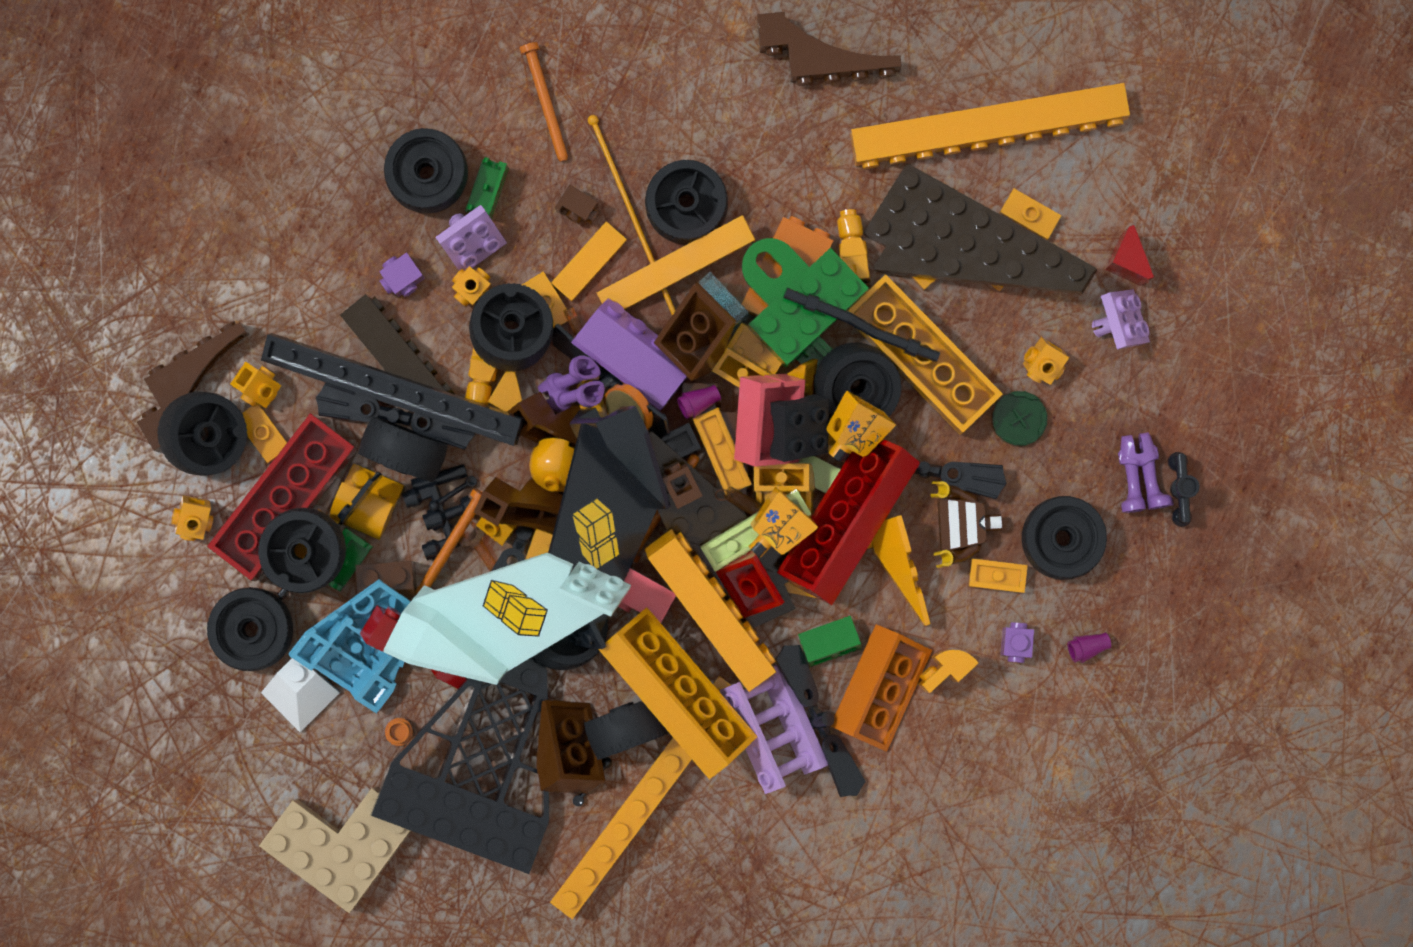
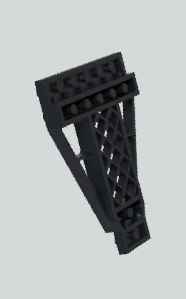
M532 657L506 672L499 681L519 690L505 696L500 683H498L496 687L501 698L489 704L486 703L481 689L492 684L485 683L482 685V681L467 678L392 761L389 762L370 815L529 874L549 823V792L542 791V815L540 817L506 805L504 798L514 771L520 767L537 773L536 768L525 765L520 761V756L536 713L541 712L542 701L548 700L547 669ZM472 686L454 735L448 736L432 730L431 727L467 687ZM525 692L534 695L531 705ZM521 693L527 708L513 714L507 699ZM479 695L483 706L472 711L476 698ZM503 702L509 716L495 722L489 707ZM485 710L491 724L477 730L471 716ZM528 712L520 731L515 717ZM511 720L517 734L503 740L497 726ZM469 721L473 733L462 737ZM493 728L499 742L484 748L479 734ZM426 732L450 742L439 775L436 778L400 765L401 759ZM475 736L481 751L467 757L460 742ZM517 739L510 757L505 744ZM501 746L507 760L492 766L487 752ZM457 748H459L463 759L452 764ZM483 754L489 769L475 775L469 760ZM465 762L471 777L456 783L451 768ZM507 765L500 784L495 770ZM491 772L497 787L483 793L477 778ZM447 774L449 775L452 784L445 782ZM473 781L479 795L462 789L460 786ZM498 791L495 800L485 797Z

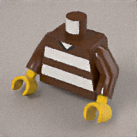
M933 481L932 484L938 486V493L930 494L932 498H939L937 506L940 551L935 552L933 555L941 556L942 564L936 565V567L943 568L951 564L965 562L978 553L982 544L986 543L987 531L1002 530L1001 514L985 515V505L979 502L976 495L961 490L958 486L948 485L944 481Z

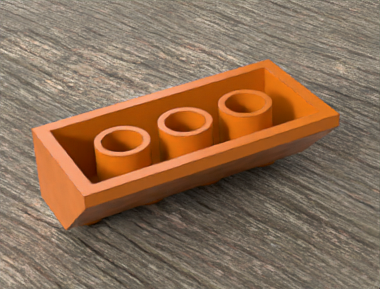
M876 624L835 713L834 723L831 727L887 752L932 650L899 633Z

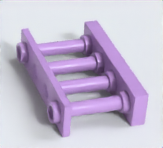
M777 665L774 666L776 673L750 692L746 688L743 689L740 682L720 690L723 697L757 735V738L746 748V752L765 794L785 787L786 785L782 777L800 768L805 775L828 765L803 705L798 701ZM767 691L774 706L754 715L748 699ZM779 717L785 732L766 741L759 725ZM790 742L797 758L777 767L771 751Z

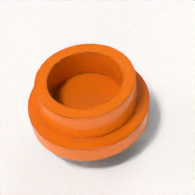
M395 718L386 725V739L395 746L405 745L413 736V727L406 719Z

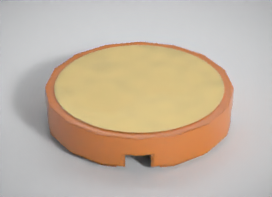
M616 384L607 391L604 398L607 415L622 406H636L647 430L650 429L653 423L652 411L649 413L646 407L649 403L638 389L629 384Z

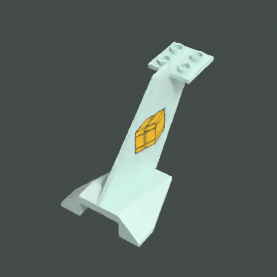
M544 553L437 590L424 585L403 610L383 652L408 664L497 685L509 670L603 614L612 616L630 590L631 585L622 581L619 577L610 576L597 570L592 565L578 562L571 572L572 563L549 553Z

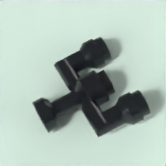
M1175 452L1167 460L1169 468L1176 471L1177 479L1170 485V493L1179 502V508L1172 512L1171 519L1176 526L1184 527L1192 519L1189 498L1198 493L1200 485L1194 476L1188 475V459L1186 455L1182 452Z
M437 482L419 489L412 487L402 493L407 508L420 506L424 500L429 498L437 501L442 497ZM469 495L462 497L460 500L461 504L444 510L443 506L445 503H442L437 511L429 509L426 510V514L422 515L428 531L431 529L434 531L443 529L446 537L439 541L432 539L422 545L427 561L430 559L434 560L454 529L453 524H450L448 520L463 514L471 501Z

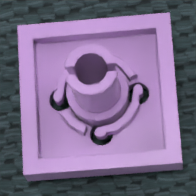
M481 205L466 216L460 213L453 215L449 220L450 227L435 237L459 271L462 268L466 271L469 266L471 268L475 267L507 244Z
M1134 289L1101 295L1107 317L1092 322V328L1103 326V328L1093 331L1097 337L1112 333L1117 349L1139 346L1150 342L1148 337L1149 327L1143 320L1140 311L1141 301L1138 295L1135 294Z

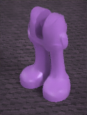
M577 356L570 362L569 374L553 373L548 375L546 380L538 386V391H541L542 394L549 393L550 398L546 401L553 411L560 413L570 408L572 403L577 401L580 405L587 408L596 406L601 402L605 388L602 382L592 381L579 386L578 389L569 391L570 386L581 381L596 378L601 374L599 367L590 357Z
M1149 432L1139 434L1140 454L1135 453L1132 435L1121 437V448L1118 453L1120 465H1125L1128 481V496L1121 504L1122 513L1146 510L1145 501L1140 489L1138 467H1142L1148 510L1174 505L1173 498L1170 495L1163 494L1159 489L1155 470V460L1159 459L1158 448L1153 444Z

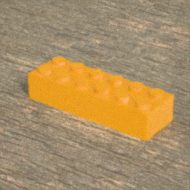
M886 274L848 310L879 329L905 339L913 338L920 341V345L940 352L937 362L918 355L913 357L905 354L904 350L874 339L858 330L872 346L878 348L890 358L902 377L959 435L969 428L1003 395Z
M671 529L645 548L647 558L748 692L776 673L773 666L776 660L764 642L761 645L757 643L759 637L756 635L757 633L748 621L742 623L740 619L743 616L731 598L728 601L724 599L726 594L723 591V587L715 577L709 579L707 576L709 573L707 566L698 554L694 557L691 555L692 548L681 532L676 535Z
M647 607L606 641L605 648L598 649L709 780L727 767L757 738L752 729Z

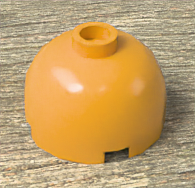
M548 438L539 441L538 446L533 447L529 461L530 474L535 483L543 489L551 492H564L574 453V448L569 446V441Z

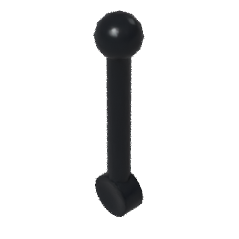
M469 476L463 484L437 501H430L429 509L437 511L439 505L467 487H474L477 483L476 478Z
M609 757L602 759L603 770L610 768L612 765V760ZM587 793L576 795L573 798V804L578 807L581 806Z

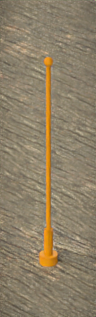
M590 115L588 117V124L593 126L651 264L655 262L601 134L598 126V117ZM666 288L662 290L671 315H673L676 310Z

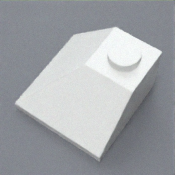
M293 658L277 672L261 692L299 732H302L340 694L318 670L314 668L311 671Z

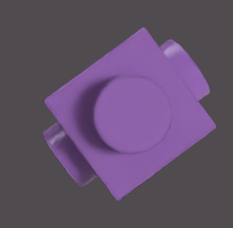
M407 253L398 259L396 256L388 259L383 263V269L379 271L383 276L380 283L388 294L394 292L397 297L401 295L404 297L409 296L418 289L416 285L425 279Z
M1011 622L1010 628L1004 627L1002 629L1001 655L1008 656V662L1024 663L1025 657L1032 658L1034 630L1027 629L1026 623Z

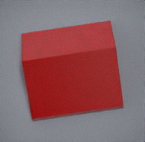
M1132 225L1121 234L1105 270L1142 286L1147 284L1154 276L1135 225Z
M752 550L716 571L743 618L775 608L784 603L773 581Z

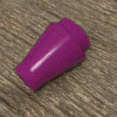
M712 385L707 388L684 392L677 401L686 419L690 417L696 418L714 403L720 401L721 396L717 387Z
M1105 632L1095 635L1074 636L1073 640L1068 641L1067 646L1071 659L1075 663L1079 661L1084 663L1099 653L1110 649L1111 641Z

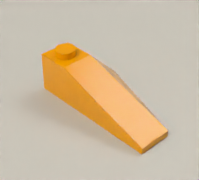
M902 515L887 519L883 522L867 549L872 548L874 555L923 626L930 625L923 593L920 586L918 587L917 585L918 574L916 566L909 557L911 547Z

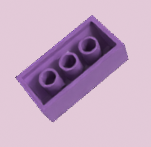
M609 298L595 311L571 342L623 383L638 389L647 401L660 411L688 378L654 344L658 335L646 327L643 321L634 318L619 303L613 302Z

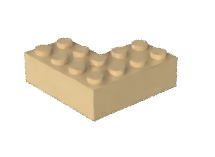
M373 787L341 830L333 826L299 799L292 800L259 847L350 913L356 908L409 836L411 830L370 815L380 791L377 787Z

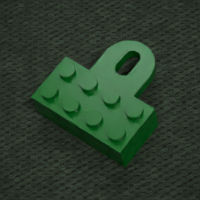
M766 238L752 244L746 251L742 261V274L746 283L767 305L748 324V328L785 368L838 320L818 311L812 313L803 309L802 305L784 299L783 295L786 288L805 295L811 293L820 297L819 300L846 311L869 290L867 285L831 247L809 267L788 244L778 239ZM759 254H769L781 267L782 274L778 278L768 277L757 265L756 258Z

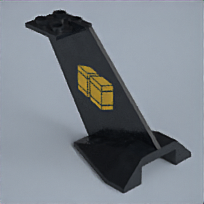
M622 406L602 418L596 408H582L570 422L577 441L548 553L572 563L571 572L578 562L592 565L597 570L610 576L619 577L624 581L657 509H668L671 505L648 430L637 407ZM603 614L569 634V640L577 647L605 648L606 644L600 632L608 615Z

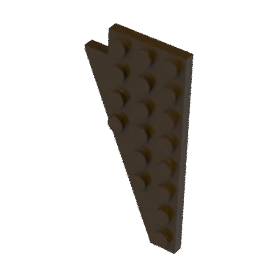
M908 163L904 166L863 232L866 237L885 247L873 266L874 271L878 273L1083 294L1097 272L1096 267Z
M651 430L648 433L661 475L666 474L664 469L675 462H679L680 465L686 463L702 494V497L677 509L665 485L671 507L668 509H657L667 532L672 529L676 535L680 532L684 535L692 548L691 555L693 557L697 554L709 571L707 576L709 579L712 577L717 579L726 594L724 599L728 601L731 596L700 546L749 517L732 503L726 500H718L717 498L724 499V495L719 491L716 494V498L715 493L718 489ZM678 477L675 480V485L678 487L683 486L685 483V479L682 477ZM771 546L761 558L757 556L782 596L784 603L746 618L742 617L740 619L742 623L748 621L755 628L795 609L784 585L788 581L777 573L788 552L781 555Z

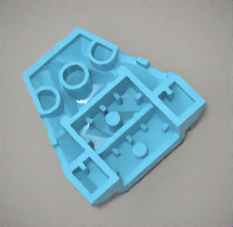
M378 579L308 629L288 655L312 671L315 668L347 689L356 701L377 714L394 692L397 684L395 678L399 667L403 668L404 661L366 644L359 633L377 605L384 609H387L388 606L392 607L402 614L411 601Z

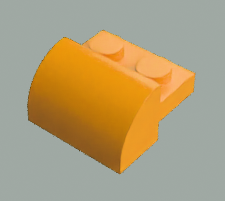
M742 322L712 371L740 387V377L776 374L782 363L749 330L748 325Z
M353 463L345 481L341 483L337 491L329 517L340 521L341 519L337 517L340 511L347 504L352 505V500L368 479H372L376 473ZM382 476L344 525L380 540L404 490V485Z
M788 463L754 467V491H756L757 502L763 505L775 487L785 495L797 489L811 512L809 516L811 518L813 515V490H815L814 471L811 463Z
M961 650L940 651L931 657L938 666L931 665L919 676L922 681L918 685L926 693H931L948 676L953 682H959L979 662L973 656Z

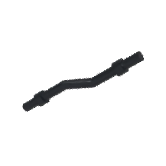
M786 288L784 292V299L802 305L803 309L812 313L818 311L846 322L874 339L904 350V353L913 357L918 355L933 362H937L940 356V352L920 345L921 342L913 338L905 339L879 329L849 311L819 300L820 297L811 293L805 295L790 288Z

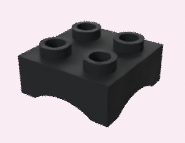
M813 394L796 400L771 402V415L774 423V438L770 447L771 458L787 462L828 453L829 433L827 432V425L829 424V398Z

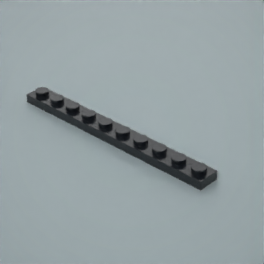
M273 333L267 334L261 361L512 446L518 444L524 422L523 417Z

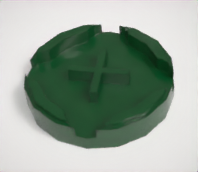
M1014 391L1004 395L996 403L992 412V426L996 435L1003 442L1012 446H1026L1035 442L1044 433L1047 426V411L1036 395L1026 391Z

